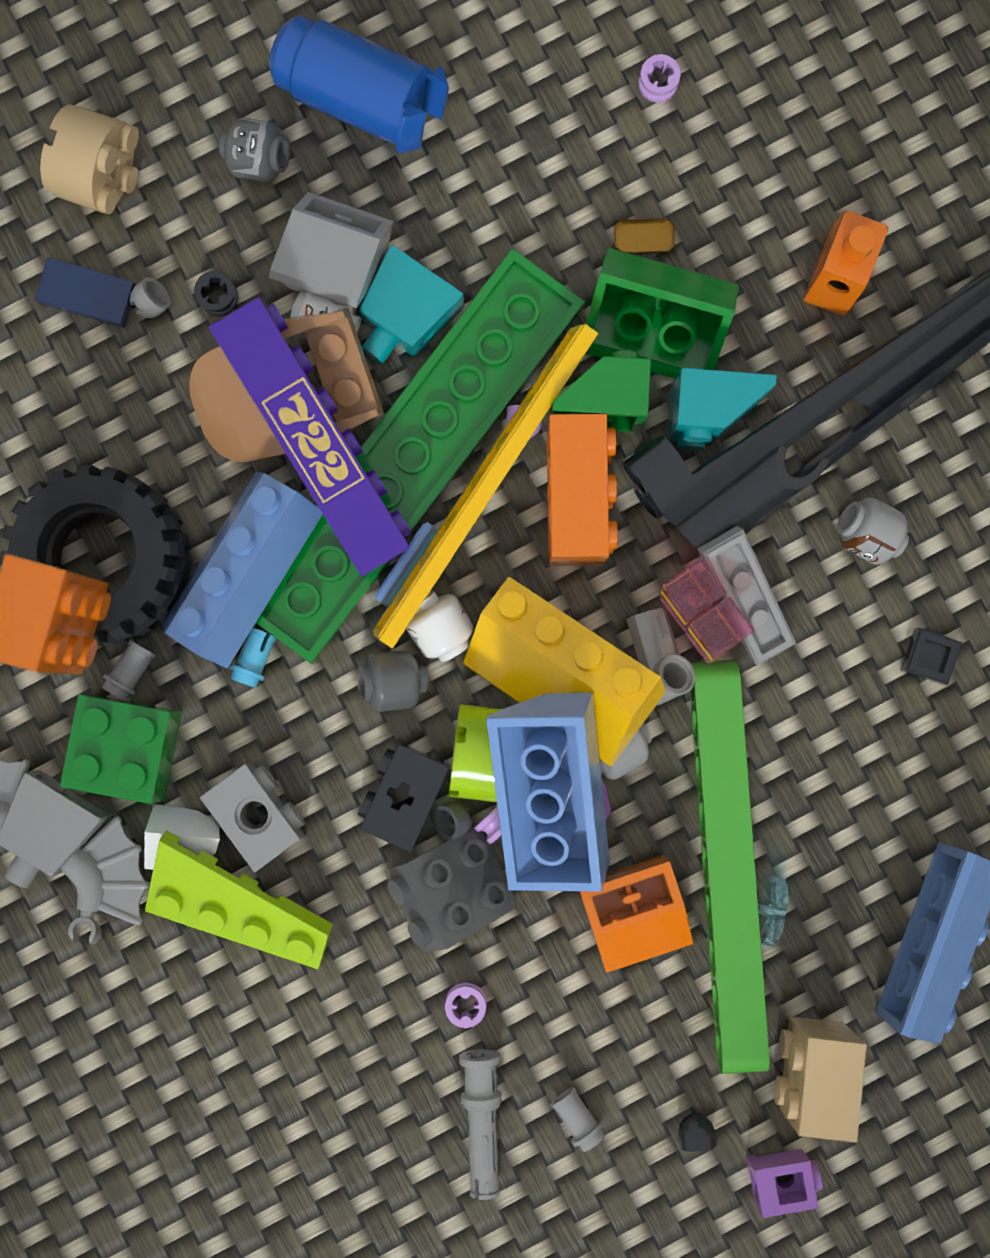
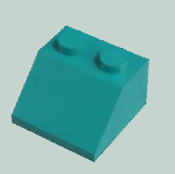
M681 368L670 388L667 440L669 442H678L677 448L704 450L705 444H713L765 398L776 385L777 375Z

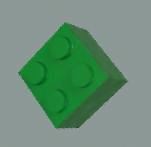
M78 695L60 787L148 804L164 801L182 711L99 695Z

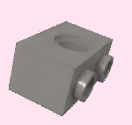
M253 762L241 766L203 794L200 799L255 873L306 834L301 829L305 821L298 810L290 802L284 805L274 792L278 784L271 773L263 765L257 768ZM252 801L262 803L268 811V819L263 826L254 825L247 817V808Z

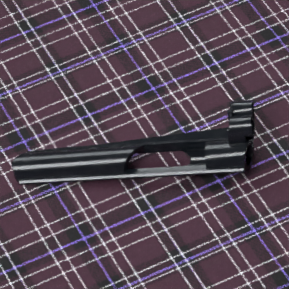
M990 268L950 295L905 331L692 473L674 446L663 435L659 438L655 437L622 463L625 472L636 485L633 487L637 498L655 519L658 520L662 516L667 518L697 549L736 526L742 528L745 534H747L813 483L827 468L990 343ZM853 399L874 411L796 473L791 475L787 471L785 465L787 448L849 400Z

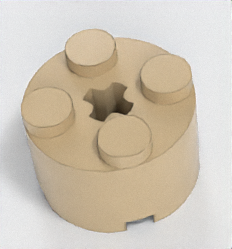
M68 104L56 114L49 129L57 131L53 146L45 143L43 145L40 163L42 184L47 191L53 192L52 195L110 215L123 193H132L137 184L138 169L132 165L134 150L138 143L139 130L137 127L121 120Z

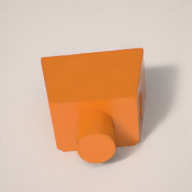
M845 210L831 227L803 301L845 317L869 281L889 227L870 218ZM829 281L843 282L846 289H837L831 286Z

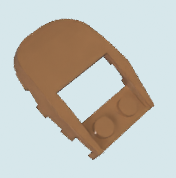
M349 308L338 309L331 313L308 314L284 319L288 329L281 332L283 338L302 332L305 333L322 385L339 411L333 416L335 419L334 423L340 433L348 428L351 431L353 428L371 419L384 415ZM217 345L203 354L193 366L189 389L195 413L210 445L223 457L236 462H250L287 456L221 347Z

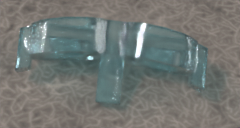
M769 875V880L772 882L771 906L758 904V913L769 915L762 938H760L761 945L773 947L780 939L783 931L789 895L786 879Z

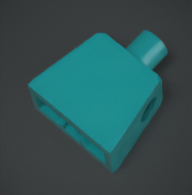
M391 245L360 308L363 321L374 329L362 345L363 352L380 364L385 362L396 345L410 355L416 356L463 309V293L397 247Z

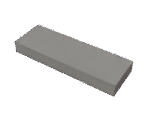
M736 526L697 549L751 661L756 666L796 644L742 528Z

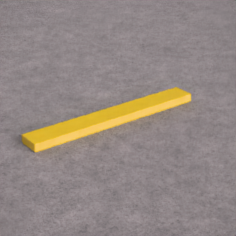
M583 324L569 329L373 629V635L389 647L393 648L553 404V401L557 398L598 335L588 325Z

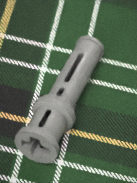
M475 1049L465 1051L459 1055L460 1065L464 1066L465 1091L461 1093V1104L464 1109L468 1110L470 1196L474 1199L478 1197L479 1200H489L500 1195L496 1109L500 1107L502 1102V1092L497 1090L496 1065L500 1063V1053L490 1049Z

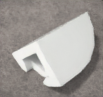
M154 804L145 829L144 869L153 870L159 840L166 830L181 838L178 842L179 845L197 855L201 850L212 856L216 853L220 840L219 827L212 818L193 809Z

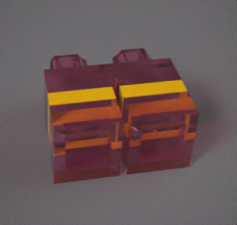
M701 558L663 584L660 600L709 665L744 641L755 629L730 596L722 602H718L727 592Z

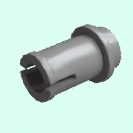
M129 640L128 646L111 673L103 675L106 681L102 688L124 701L127 700L130 694L135 696L137 693L134 690L135 685L152 658L154 659L156 655Z
M570 1087L551 1101L550 1106L552 1109L554 1108L573 1136L571 1140L573 1146H579L585 1152L603 1140L605 1137V1133L602 1130L604 1124L600 1119H594L576 1093V1089Z

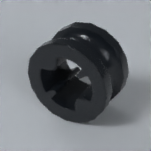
M206 272L195 283V299L208 314L218 317L224 316L232 312L236 307L239 297L237 288L229 276L223 272ZM220 284L225 292L227 291V295L220 296L219 303L213 304L209 296H206V293L213 292L214 285Z

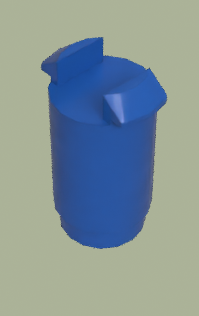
M299 15L290 19L278 31L270 52L269 71L276 87L291 93L293 98L302 104L396 145L397 153L402 154L421 149L426 115L429 114L441 120L445 111L449 86L443 67L438 66L434 72L430 70L429 66L325 20L316 22Z

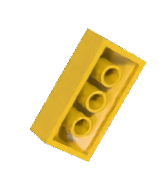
M511 577L506 579L481 612L463 661L466 667L518 703L548 693H593L599 759L610 767L613 766L666 693L662 678Z

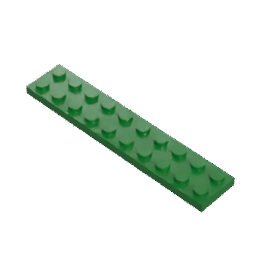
M513 248L361 446L363 453L356 457L365 473L374 469L388 492L380 497L389 514L397 509L399 510L412 533L584 307L585 301ZM322 515L256 623L307 662L313 664L391 560L361 577L326 518Z

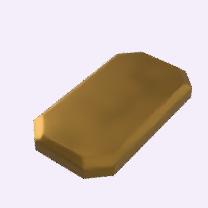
M668 218L620 220L614 226V248L629 254L667 253L675 246L674 224Z

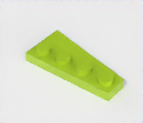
M167 830L164 832L158 844L145 912L319 969L333 926L332 923L282 895L273 898L261 891L257 886L258 881L243 873L240 878L215 865L218 861L217 858L203 850L197 855L178 844L181 839L180 837Z

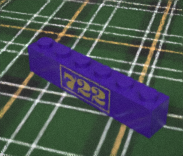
M258 297L209 326V330L361 577L409 549L410 547L405 537L412 533L398 509L389 514L380 497L388 492L374 469L367 473L363 471L356 459L363 451L350 429L348 428L340 433L331 418L332 415L339 411L326 389L323 387L318 391L314 390L306 374L313 371V368L300 346L298 345L291 350L281 335V332L288 329V326L274 303L264 307Z

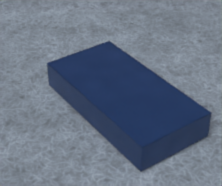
M47 257L34 300L41 305L125 328L131 309L130 293L136 284L130 280Z

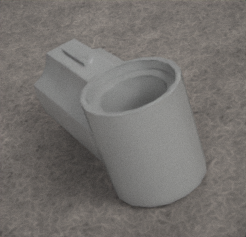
M663 608L653 609L626 619L638 662L662 678L666 693L657 705H661L689 692L694 686L695 672L691 663L685 657L679 655L667 610H663Z

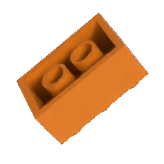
M561 414L549 416L547 427L548 566L603 565L609 554H613V549H617V521H608V509H612L617 497L616 474H608V464L612 463V456L616 454L615 428H607V414Z
M5 554L0 570V662L34 672L83 675L84 668L90 667L96 655L97 640L93 639L98 620L103 621L109 610L111 595L107 593L109 583Z

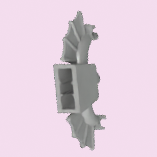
M0 759V846L16 855L4 873V877L19 887L28 888L39 870L50 876L64 872L77 889V909L81 910L80 917L73 920L68 928V935L73 942H78L79 931L86 924H89L91 927L89 944L95 945L100 940L102 929L93 920L94 912L99 910L134 925H141L143 920L140 913V902L143 893L150 887V883L144 879L139 866L142 847L126 835L121 823V817L115 816L110 821L113 816L111 813L72 789L60 787L59 781L43 771L28 772L30 761L27 759L21 762H6Z

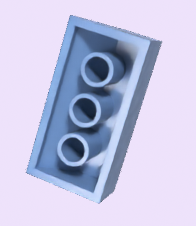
M255 472L186 583L179 599H176L170 613L162 622L161 626L164 633L196 655L228 668L323 515L319 507L269 475Z
M548 693L488 714L486 719L508 890L602 892L610 859L593 693Z
M938 842L875 1011L879 1017L901 1035L941 1044L944 1033H948L952 1029L957 1014L956 1007L954 1006L960 989L963 990L967 987L972 976L973 966L970 962L975 948L983 943L988 933L990 860Z

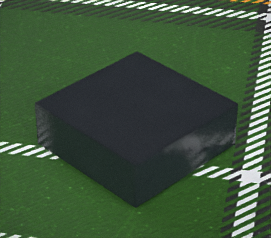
M919 627L914 628L900 671L941 685H948L962 642Z

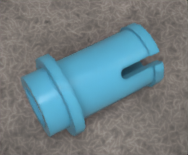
M252 628L245 639L236 664H230L229 669L233 670L230 679L256 688L258 681H264L265 679L261 674L273 643L277 638Z

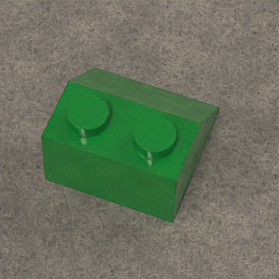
M615 351L611 353V357H602L553 401L551 415L607 414V428H615L616 432L639 433L648 416L651 359H639L640 354L633 351Z

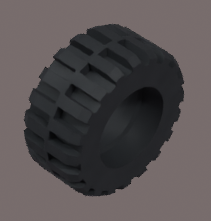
M78 465L75 473L64 468L51 473L52 483L46 484L38 481L28 490L33 497L27 503L18 500L11 510L12 513L18 515L13 527L6 524L4 526L1 538L9 540L8 551H0L1 566L5 554L62 569V550L72 530L82 521L99 514L112 515L122 520L130 528L135 541L136 556L132 572L127 581L111 595L106 617L103 621L98 620L93 639L97 640L99 645H103V643L119 644L128 642L130 637L134 635L144 636L154 630L152 624L155 621L165 620L171 611L169 605L174 598L179 599L185 588L180 585L183 574L190 575L191 561L185 559V550L191 547L188 535L182 532L180 525L183 523L178 512L167 504L168 500L162 494L133 475L130 476L119 469L107 466L104 469H99L93 465Z

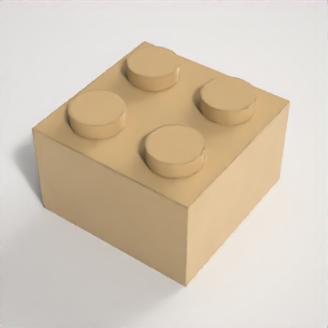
M789 1016L788 1029L781 1030L779 1055L781 1058H785L783 1076L776 1077L774 1099L775 1104L780 1105L785 1118L790 1122L798 1136L857 1143L867 1044L844 1022Z

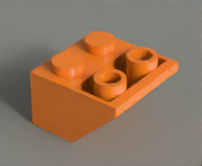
M664 855L607 873L602 892L579 891L606 973L693 944L685 906L670 861Z

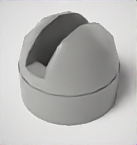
M150 277L140 281L130 293L131 306L136 305L138 308L136 313L145 318H154L160 315L171 304L170 296L166 289L157 280Z

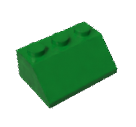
M608 248L586 325L595 330L598 335L586 354L602 358L611 357V353L615 351L637 352L640 354L639 359H651L650 372L676 379L681 368L714 370L735 313L739 284Z

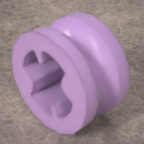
M664 54L653 55L644 62L638 83L639 90L646 99L660 103L672 98L676 93L681 76L680 67L677 62ZM653 71H662V77L665 73L668 74L669 77L665 86L658 87V81H655L654 84L650 82Z
M497 804L474 827L477 832H486V841L489 844H492L501 836Z
M471 982L458 983L450 989L446 998L445 1011L451 1023L457 1027L469 1028L481 1022L485 1016L487 1003L482 989ZM458 995L465 999L473 995L477 999V1001H474V1008L477 1011L474 1014L468 1011L458 1014L455 1011L458 1001H454V999Z

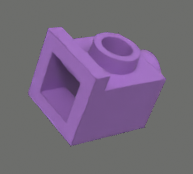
M803 1149L758 1157L755 1154L746 1155L754 1202L763 1218L819 1208L816 1191L823 1188L820 1170L816 1160L810 1161ZM791 1174L790 1178L785 1182L776 1180V1176Z

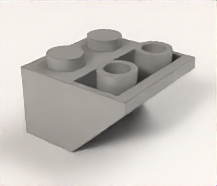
M307 192L291 212L270 268L269 278L284 283L286 287L292 290L308 291L326 297L335 304L357 308L369 291L387 253L394 221Z

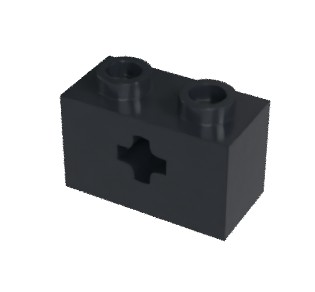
M404 743L398 744L396 751L388 748L377 770V774L384 776L378 791L375 793L369 790L359 809L358 816L365 818L360 830L411 853L451 765ZM403 783L410 785L408 794L414 797V801H406L400 807L394 804L396 796L390 791L391 787L398 789Z

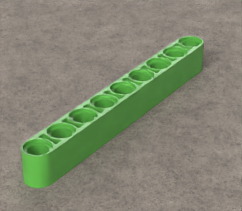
M736 659L690 662L695 672L694 686L690 690L718 1066L721 1074L768 1071L770 1064L740 669Z

